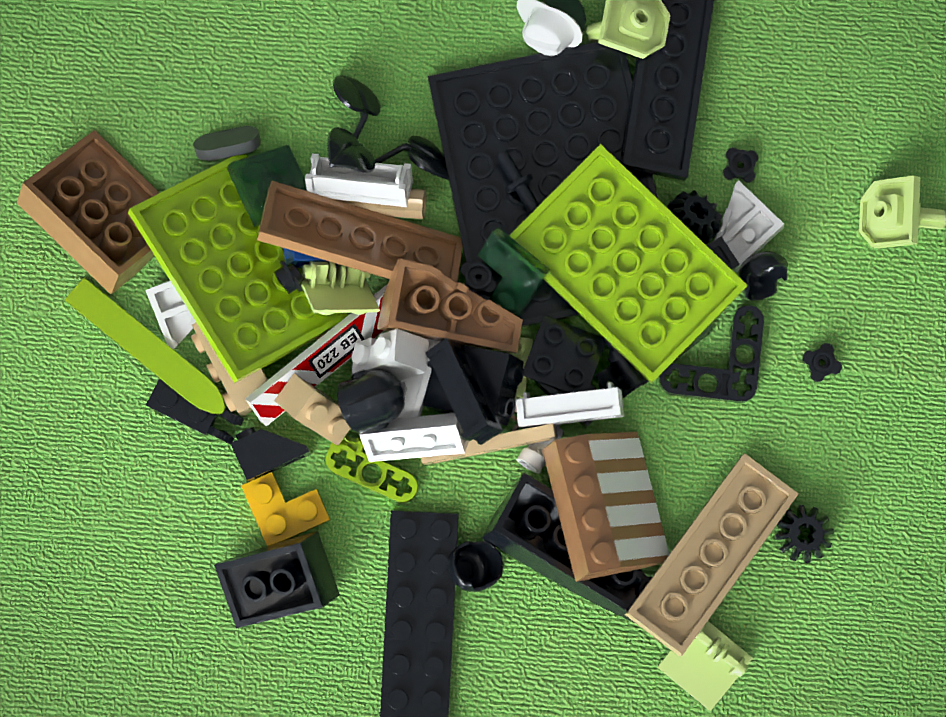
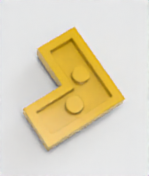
M273 472L241 485L267 546L292 538L330 521V517L317 489L286 502Z

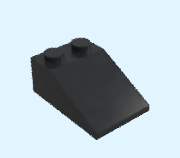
M318 531L289 538L214 565L236 628L323 608L340 595Z

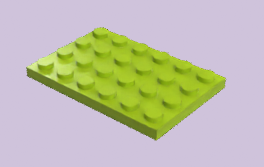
M601 144L505 239V242L651 384L748 286Z
M246 154L232 156L131 207L128 211L131 219L234 383L327 333L348 316L347 313H333L331 315L313 313L303 288H301V292L296 289L288 294L275 276L274 271L281 267L280 262L283 260L285 263L284 248L257 240L268 188ZM297 268L300 274H302V268Z

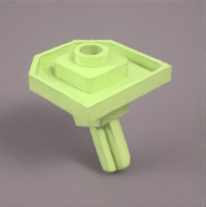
M606 0L602 21L592 23V25L586 28V33L588 34V40L591 42H598L643 59L665 46L671 15L662 0Z
M918 176L878 180L871 184L860 199L859 233L874 248L918 244L919 227L944 229L946 225V212L940 209L921 207V203H919L920 177Z

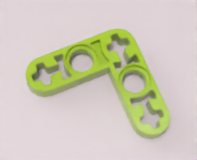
M346 434L338 446L331 443L326 454V465L334 474L400 503L409 502L417 494L418 486L414 476L383 461L369 462L367 455L362 452L364 447L360 437L353 439ZM342 451H346L348 460L356 463L358 456L364 460L357 467L356 477L349 475L353 468L342 465L340 469L335 468L336 462L332 459V456L334 454L340 455ZM375 464L380 467L382 475L379 481L368 483L363 479L362 471L365 466ZM388 470L394 472L391 476L392 480L401 482L403 478L409 480L408 486L412 488L410 494L404 492L402 497L397 496V489L389 484L387 485V491L380 489L386 481Z

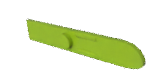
M83 277L64 299L189 403L200 410L213 414H222L225 411L226 406L223 396L204 374L86 278Z

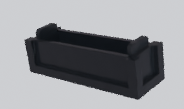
M446 338L426 351L425 354L429 359L427 366L434 369L463 430V433L460 434L461 438L467 441L475 440L479 445H482L501 433L503 429L463 346Z

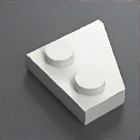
M738 181L733 188L732 197L728 208L725 210L722 224L715 240L722 236L740 263L738 267L733 269L737 273L747 258L757 254L784 228V223Z
M168 281L145 291L167 345L175 349L193 329L192 324L196 321L171 281Z

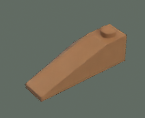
M398 259L383 295L377 329L383 331L400 329L425 339L443 341L448 338L461 345L517 353L523 320L494 302L472 292L464 284L457 283L442 274V271L432 265Z

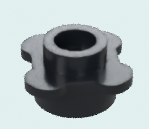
M728 149L725 154L727 167L723 170V176L727 180L737 178L743 179L746 183L752 182L756 177L754 167L758 161L757 153L753 150ZM741 162L743 163L744 167L739 168L737 164Z
M282 260L280 262L281 267L274 271L275 276L288 294L296 289L301 292L300 282L304 280L293 263L287 267Z
M489 260L473 264L470 262L464 263L461 266V273L465 277L464 285L469 287V290L474 293L478 291L493 292L496 288V282L492 279L493 263ZM478 274L482 277L479 281L475 279V276Z
M829 343L822 344L818 350L813 352L806 351L803 354L802 360L807 364L808 370L811 373L810 377L815 382H821L829 374L836 375L842 369V364L836 361L833 354L834 347ZM821 359L825 361L824 366L819 364Z

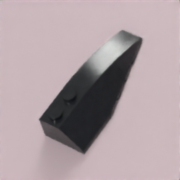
M523 473L495 512L482 539L492 543L498 549L571 592L635 623L625 614L652 577H647L640 569L576 582L553 490Z

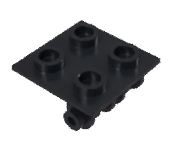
M544 315L525 364L523 377L565 393L588 391L606 343L598 335Z

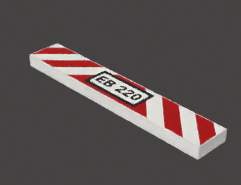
M387 285L373 295L380 310ZM380 312L349 314L246 397V401L261 423L268 426L285 412L274 400L294 373L316 387L352 357L355 343L369 338L375 339L383 332V330L377 329Z

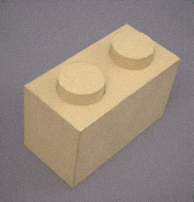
M295 373L274 400L294 419L337 446L351 429L341 413L338 401Z

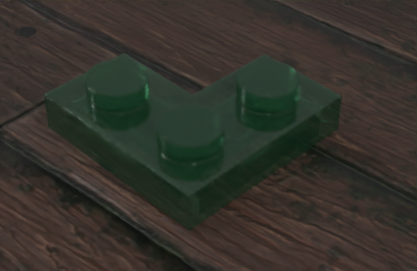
M499 227L490 234L477 255L503 276L489 300L517 317L521 316L551 271Z

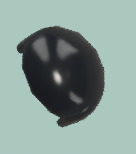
M764 251L750 256L742 263L738 276L748 285L742 291L745 298L750 301L762 300L773 296L777 292V281L780 278L783 280L788 279V263L783 256L775 252Z
M486 540L463 542L453 549L449 555L448 570L452 582L467 592H480L488 589L502 577L504 562L501 553L492 543Z

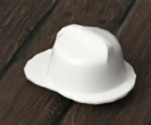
M538 0L517 1L518 12L525 22L522 30L523 39L527 45L539 53L547 56L558 55L566 47H576L582 42L583 34L580 26L565 12L550 7Z

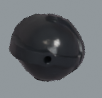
M363 369L353 373L351 379L343 381L338 385V403L346 423L357 434L371 429L379 431L388 427L389 422L400 416L404 409L405 395L408 389L405 382H400L396 376L388 371L381 369L367 371Z

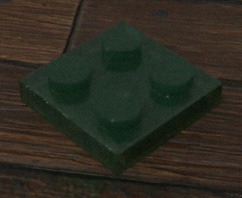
M289 144L231 162L227 167L254 227L261 224L271 181L307 191L305 178Z

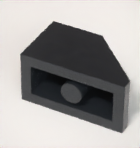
M254 427L236 434L237 440L230 443L249 482L311 455L310 449L306 445L263 429L256 431Z

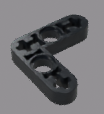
M747 305L739 308L734 314L731 325L727 369L670 364L659 376L661 389L666 394L734 403H745L755 395L758 384L764 327L762 312L755 306ZM747 312L751 313V319L757 320V324L752 325L749 330V337L756 336V342L748 338L736 339L737 334L740 336L744 335L745 324L739 322V318H743ZM747 345L752 348L754 357L751 362L741 363L737 360L735 351L738 346ZM733 367L740 370H753L752 375L750 373L745 374L744 384L750 386V391H745L743 396H738V391L732 389V384H736L740 378V372L733 373ZM675 370L678 371V377L688 379L690 377L689 372H695L692 380L693 391H687L688 383H678L675 389L671 388V383L665 381V376H670L672 371ZM710 374L715 377L717 381L716 389L711 393L703 392L698 386L700 376Z

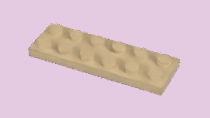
M744 453L625 615L681 657L799 493Z

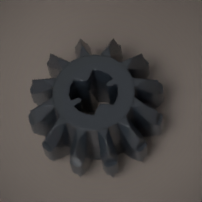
M695 190L689 194L682 191L667 205V208L705 245L719 232L721 227L719 223L721 222L722 215L716 212V203H709L707 201V195L699 197Z
M804 505L797 507V516L789 509L786 511L785 516L790 523L780 520L777 524L779 528L785 529V533L775 534V539H786L787 542L779 550L781 553H784L792 548L793 550L790 554L791 561H796L800 553H802L803 562L810 563L811 552L817 559H821L824 555L819 546L823 548H831L832 543L823 539V536L833 534L834 530L832 528L823 530L822 525L827 523L829 518L828 516H823L816 520L818 508L816 507L811 508L808 516ZM800 525H802V529L809 528L811 531L808 534V539L810 540L808 543H806V540L799 541L797 538L801 533L798 528Z

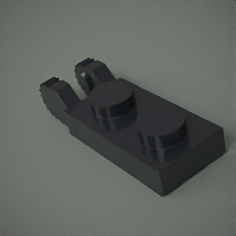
M160 378L146 403V406L206 436L210 434L228 444L234 440L231 434L212 427L217 416L219 415L225 418L227 422L241 426L244 420L227 410L222 414H213L200 410Z

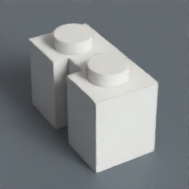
M394 329L380 334L378 339L369 338L354 344L352 353V374L363 369L367 371L381 369L390 372L400 381L425 373L427 367L425 352L428 351L429 340L400 329Z

